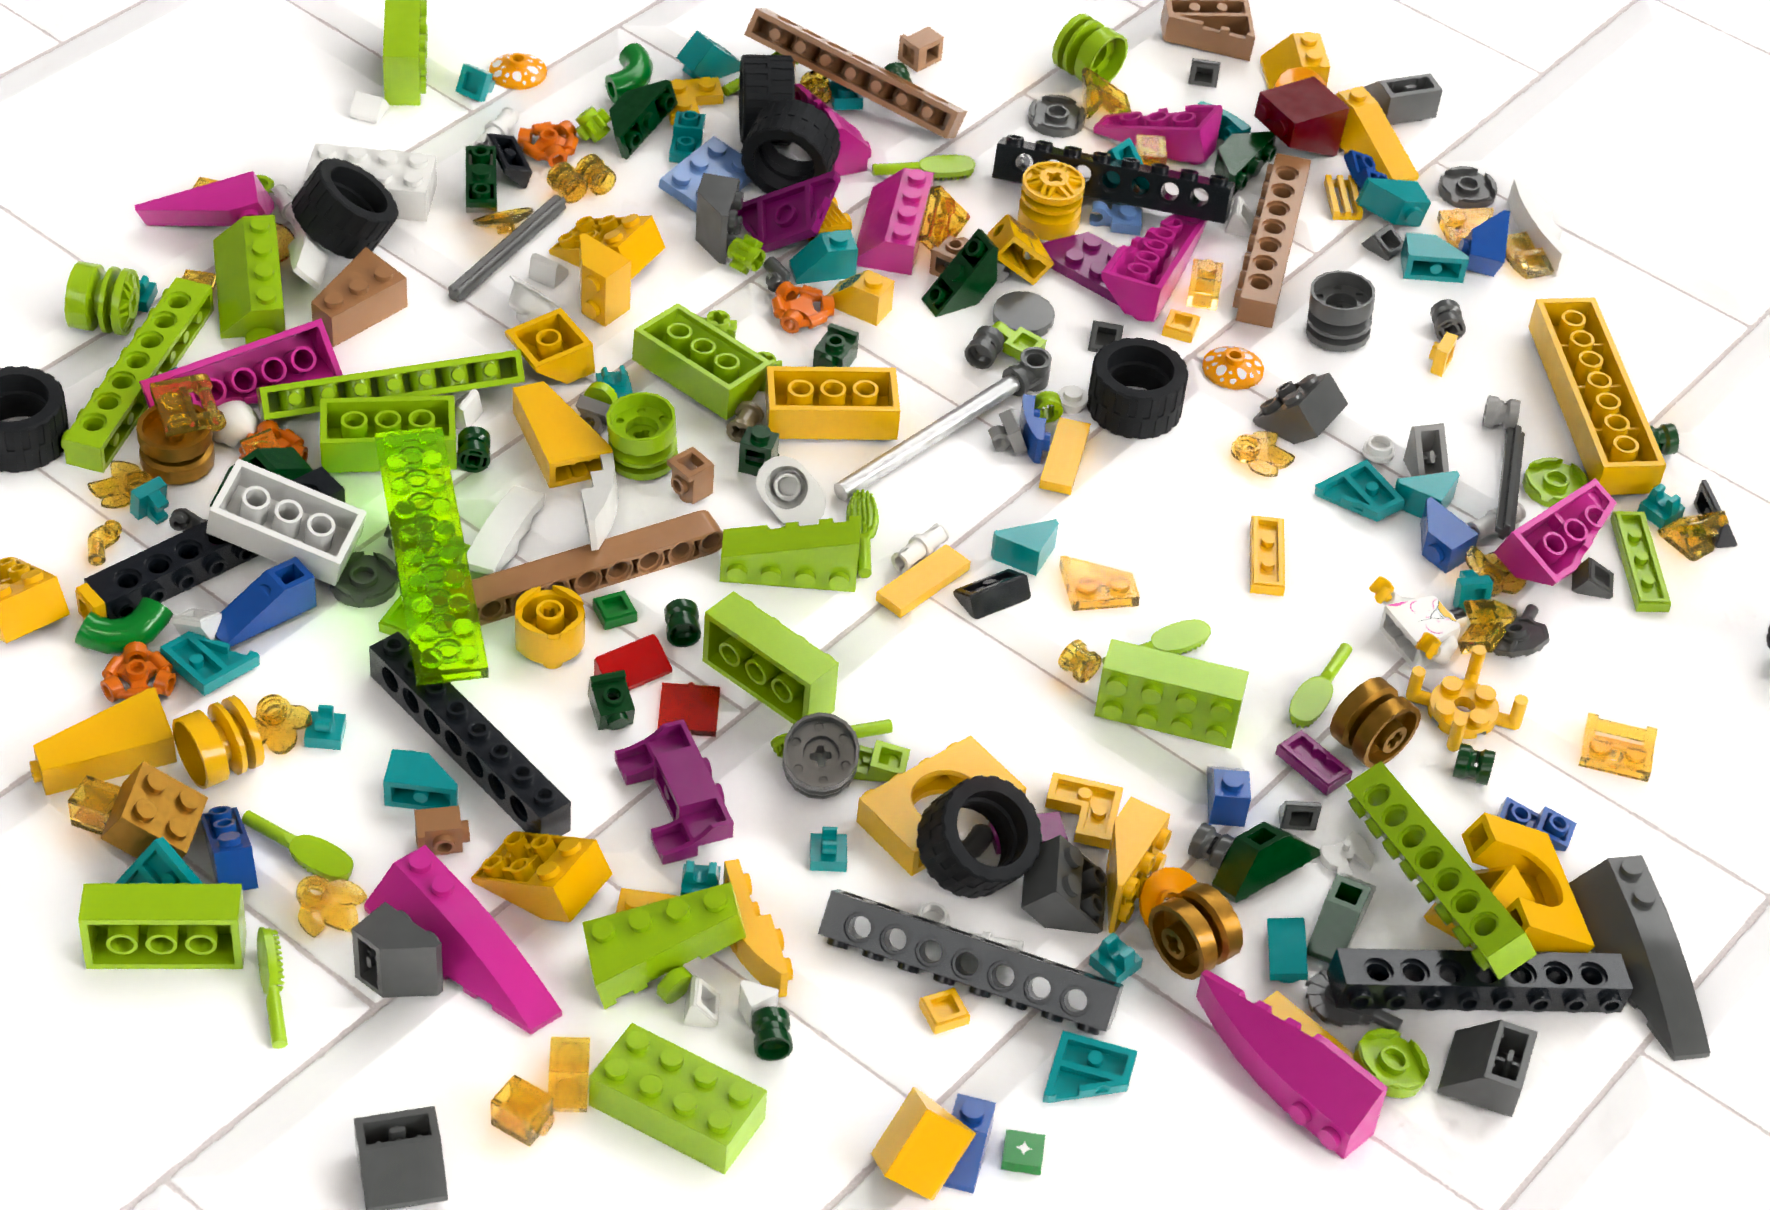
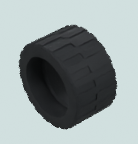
M743 54L741 56L739 131L742 144H744L757 115H759L764 107L782 99L795 100L794 63L791 55ZM781 139L770 140L772 145H790L792 143Z
M782 99L781 101H774L767 107H764L759 115H757L743 144L741 163L744 166V172L751 179V182L759 187L761 191L768 194L831 172L841 147L840 135L833 121L826 116V113L817 109L814 105L804 103L801 100ZM781 139L793 142L804 149L812 160L798 161L781 154L772 145L770 140Z
M337 158L324 159L317 165L293 198L291 206L296 221L310 238L326 250L348 259H354L365 247L373 252L397 220L399 213L396 201L380 181L358 165Z
M1136 337L1122 338L1121 340L1110 342L1099 349L1093 360L1087 404L1091 417L1103 429H1107L1115 435L1124 436V438H1155L1170 432L1173 427H1176L1179 423V418H1181L1189 376L1187 364L1171 347L1152 339ZM1127 386L1141 387L1147 390H1138Z
M28 366L0 368V472L19 473L22 471H32L39 467L42 468L51 461L56 460L64 452V449L61 447V439L67 429L69 430L62 385L59 381L55 380L54 376L37 368H29ZM13 417H29L19 421H2Z
M979 775L960 782L932 801L931 805L922 813V819L918 823V838L916 842L922 864L925 865L929 876L944 890H949L952 894L959 897L978 898L995 893L1027 873L1034 866L1033 863L1040 854L1039 849L1042 843L1041 823L1035 812L1032 802L1030 803L1026 794L1021 789H1017L1013 783L999 779L996 776L990 775L986 777ZM960 808H967L980 813L993 825L999 837L1001 847L1000 860L997 867L986 865L976 860L963 846L957 828Z

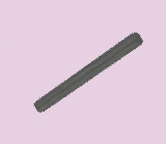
M558 194L553 195L448 287V296L457 302L462 301L566 209V199L564 197L561 198Z
M1516 425L1515 428L1508 427L1505 435L1495 531L1498 533V538L1502 540L1515 530L1525 438V433L1522 432V427Z

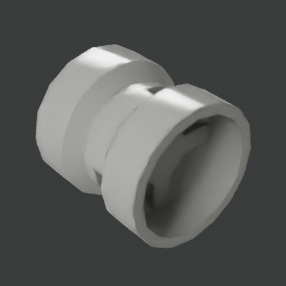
M1488 395L1482 425L1494 427L1495 425L1502 424L1505 430L1508 427L1515 428L1520 413V400L1509 399L1504 403L1498 396Z

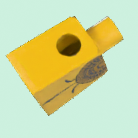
M1008 214L987 234L998 247V261L1032 285L1054 265L1037 235ZM1026 251L1029 253L1031 258L1025 259Z

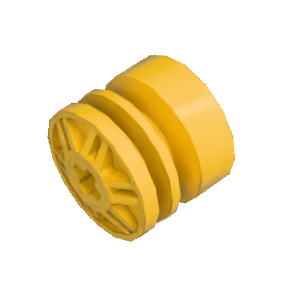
M1055 161L1039 162L1028 167L1022 177L1018 221L1034 232L1041 240L1051 241L1074 235L1080 224L1081 204L1083 203L1085 179L1081 172L1071 165Z
M235 695L223 699L221 704L215 702L208 705L207 715L198 709L173 720L172 731L181 761L191 779L202 790L228 780L229 768L232 772L239 775L247 772V768L254 769L264 764V747L258 728L245 704Z

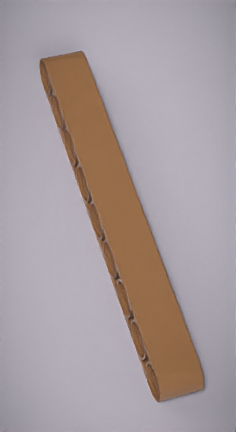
M699 510L607 538L599 550L592 551L590 544L446 587L436 593L433 597L432 605L449 632L458 633L514 616L518 598L524 592L534 587L541 586V590H552V585L569 588L578 595H582L711 555L722 548L723 531L709 511Z

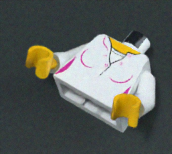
M1379 576L1370 585L1369 590L1375 593L1374 598L1377 603L1385 605L1379 626L1380 631L1411 668L1415 666L1425 667L1434 661L1441 665L1448 663L1458 647L1457 640L1461 627L1467 625L1465 611L1461 607L1447 610L1438 598L1434 596L1421 598L1402 597L1394 592V587L1389 580Z

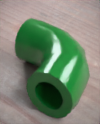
M631 43L625 46L619 55V62L623 69L605 77L606 90L613 103L626 91L646 86L650 83L654 66L647 50L639 43Z
M143 597L135 610L123 618L109 619L91 611L83 621L76 635L75 643L84 648L105 654L123 653L124 647L130 642L137 641L145 645L151 643L168 625L173 613L163 604L147 597Z

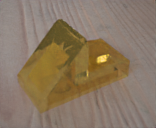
M1088 67L1082 70V100L1086 119L1091 118L1102 106L1110 114L1132 112L1126 93Z
M1725 510L1679 517L1657 531L1661 538L1691 561H1697L1714 551L1711 537L1718 534L1717 529L1729 523Z
M1494 599L1465 600L1463 604L1471 624L1458 641L1461 654L1472 653L1473 647L1476 645L1485 647L1486 653H1492L1506 633V626L1512 624L1517 617L1516 609Z

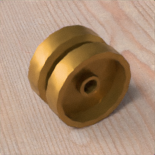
M187 401L158 403L145 410L138 418L136 432L137 441L140 446V464L144 473L151 479L160 476L166 484L182 485L195 482L207 475L211 470L215 460L214 443L212 441V421L208 412L199 405Z
M1375 677L1363 682L1347 695L1332 718L1330 732L1331 736L1342 746L1352 749L1353 755L1360 762L1371 768L1380 761L1386 764L1404 749L1419 726L1421 714L1420 710L1408 699L1398 696V691L1385 679Z
M1197 882L1178 893L1176 897H1171L1151 909L1148 920L1154 946L1171 970L1185 979L1194 980L1200 977L1201 973L1206 969L1212 970L1215 968V965L1227 961L1241 951L1243 931L1238 916L1223 894L1208 883Z

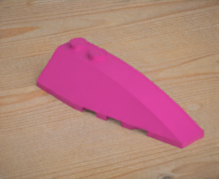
M1172 214L1160 222V227H1151L1146 230V235L1143 238L1137 236L1132 239L1130 246L1122 245L1117 249L1101 272V279L1124 314L1131 315L1138 321H1155L1186 269L1207 220Z
M322 318L150 377L139 381L149 408L158 403L168 401H187L199 405L201 408H213L229 401L258 404L256 388L334 377L343 374Z
M426 845L392 864L364 903V910L368 914L372 913L384 902H387L396 910H402L407 913L412 921L425 931L433 932L442 943L443 979L447 980L450 978L463 986V992L472 998L480 997L492 1005L494 1012L530 1035L562 1016L561 1008L515 944L476 897Z
M1207 969L1201 973L1196 998L1214 1029L1254 1081L1290 1115L1295 1123L1305 1127L1320 1140L1324 1147L1334 1151L1343 1160L1374 1134L1388 1089L1386 1085L1329 1039L1320 1034L1311 1037L1301 1031V1023L1291 1017L1285 1021L1272 1014V1007L1261 1000L1252 1003L1246 999L1242 989Z

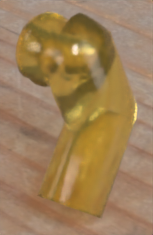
M108 520L104 525L95 528L88 535V562L91 565L100 566L105 563V550L115 544L122 533V526L119 522Z

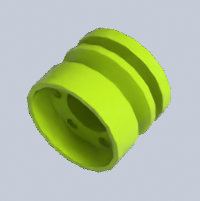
M1078 14L1071 18L1058 34L1053 46L1052 59L1057 67L1065 70L1070 75H1075L1077 79L1093 89H1101L1108 85L1121 70L1127 57L1128 43L1124 36L1109 27H1104L1101 22L1093 19L1088 14Z
M78 261L70 272L66 286L64 311L68 326L94 331L99 325L104 333L111 334L114 332L117 335L127 336L135 323L139 306L140 284L137 271L124 268L121 271V268L111 266L106 272L103 265Z
M648 392L630 393L618 398L610 405L606 414L608 442L613 449L615 471L628 479L638 481L654 480L666 475L671 470L667 465V460L678 454L674 407L664 397Z

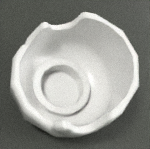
M243 401L223 403L209 414L212 421V439L218 443H225L232 448H235L237 443L244 440L249 433L254 434L257 431V426L260 424L256 412Z

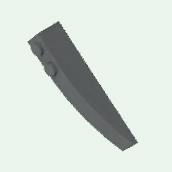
M1643 856L1607 858L1569 882L1595 945L1591 952L1620 953L1622 955L1633 986V991L1628 1001L1634 1009H1640L1647 1018V1027L1671 1059L1679 1061L1709 1057L1711 1052L1692 979L1668 911Z

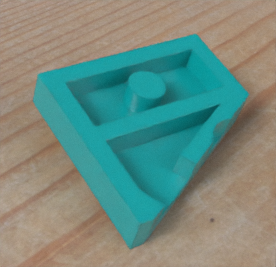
M1367 459L1315 485V495L1376 522L1404 509L1405 499Z
M190 631L160 646V653L173 665V669L204 696L260 665V655L257 652L250 650L247 655L231 651L229 643L209 640L203 635Z
M164 837L154 840L115 882L120 884H203Z
M1063 1030L1044 1091L1043 1102L1054 1103L1127 1092L1138 1051Z

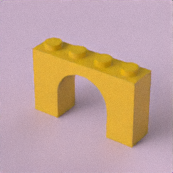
M970 735L959 742L951 743L945 750L931 758H924L918 765L906 772L894 775L881 786L867 790L859 797L856 822L904 870L913 876L926 868L920 860L919 848H917V827L922 816L914 807L915 803L930 795L943 794L965 779H971L979 775L986 777L991 775L999 777V779L1004 781L1007 780L1025 794L1027 788Z
M1484 812L1461 834L1472 863L1487 868L1515 865L1534 896L1535 902L1518 897L1506 910L1525 931L1536 952L1588 953L1595 947L1548 833Z

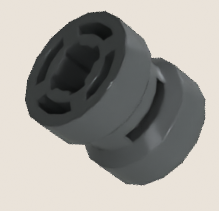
M1444 299L1432 306L1430 315L1436 337L1441 341L1445 333L1449 332L1457 335L1458 339L1462 338L1465 334L1466 326L1462 318L1460 305L1452 299Z
M986 325L978 328L964 351L966 360L978 369H988L996 360L997 354L1001 352L1004 346L1005 338L1003 334L993 326Z
M1204 822L1195 832L1188 848V854L1196 859L1204 858L1208 860L1210 866L1219 870L1235 837L1229 834L1221 835L1216 832L1215 827Z

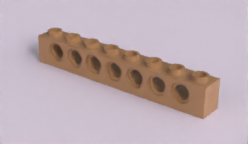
M755 8L744 33L745 36L782 55H791L793 60L945 139L956 138L968 112L767 8Z
M1276 153L1274 164L1268 163L1247 251L1244 256L1242 270L1244 271L1240 272L1232 307L1238 308L1236 321L1268 328L1273 326L1311 164L1310 159Z

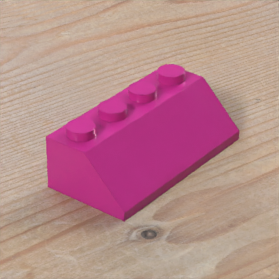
M903 168L873 186L856 243L858 247L857 266L912 275L931 203L933 172Z

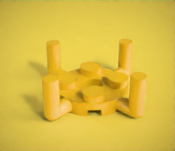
M1481 645L1473 647L1464 679H1459L1456 676H1446L1433 689L1432 693L1421 690L1426 670L1421 666H1415L1412 668L1407 686L1406 698L1411 702L1428 706L1427 711L1430 719L1433 716L1438 722V728L1449 735L1446 746L1452 752L1459 750L1462 739H1474L1477 737V734L1485 731L1488 734L1495 725L1511 730L1519 729L1528 705V698L1525 695L1518 694L1514 698L1510 715L1499 712L1495 689L1488 685L1478 684L1487 652L1486 648ZM1456 707H1466L1470 710V712L1460 711Z

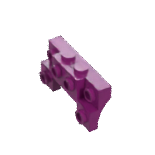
M684 719L664 723L644 740L615 751L614 760L626 786L654 779L673 819L668 824L651 829L650 839L662 865L698 856V846L733 837L734 822L725 805L723 789L720 783H714L710 762L707 757L702 758Z

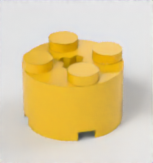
M552 585V590H541V586L524 592L518 598L515 607L516 650L529 660L541 663L548 669L559 668L563 662L577 656L585 645V609L582 598L573 590L557 585Z

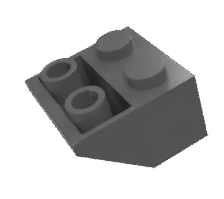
M1431 73L1381 80L1364 86L1379 103L1390 125L1437 117L1443 89Z
M703 173L697 191L695 240L719 264H726L728 247L737 238L735 234L741 233L743 216H738V210L742 209L744 192L739 191L740 179Z
M1330 372L1316 376L1314 373L1306 376L1298 383L1293 384L1292 381H1288L1276 389L1277 394L1260 406L1261 411L1252 421L1256 426L1292 444H1297L1317 438L1343 411L1348 402Z
M1061 834L1040 844L1038 859L1034 861V866L1024 874L1021 908L1044 928L1092 934L1103 932L1105 889L1107 884L1104 871L1081 853L1078 847L1072 845Z
M384 902L352 928L355 978L382 998L438 996L443 992L442 943L433 932L425 931L415 924L407 913L402 910H396L387 902Z
M1497 1020L1455 1031L1437 1093L1512 1117L1523 1088L1538 1032L1504 1020Z
M435 1106L353 1118L355 1148L366 1210H392L448 1201L442 1143Z

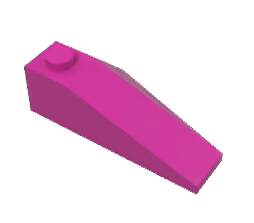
M800 83L795 84V100H801L807 104L810 103L817 109L822 110L833 121L835 128L839 132L841 147L831 171L835 170L840 176L867 171L868 158H871L869 142L864 140L856 127Z
M1222 105L1185 106V111L1169 113L1168 108L1158 109V112H1153L1147 116H1143L1140 111L1104 115L1093 127V131L1096 134L1120 142L1131 138L1134 146L1178 162H1189L1192 165H1198L1206 162L1216 150L1223 108Z
M254 171L134 205L135 211L147 226H231L243 216L271 215L275 208L274 201Z
M1595 478L1512 531L1494 553L1516 578L1554 586L1578 568L1581 559L1592 545L1595 536L1603 527L1617 502Z

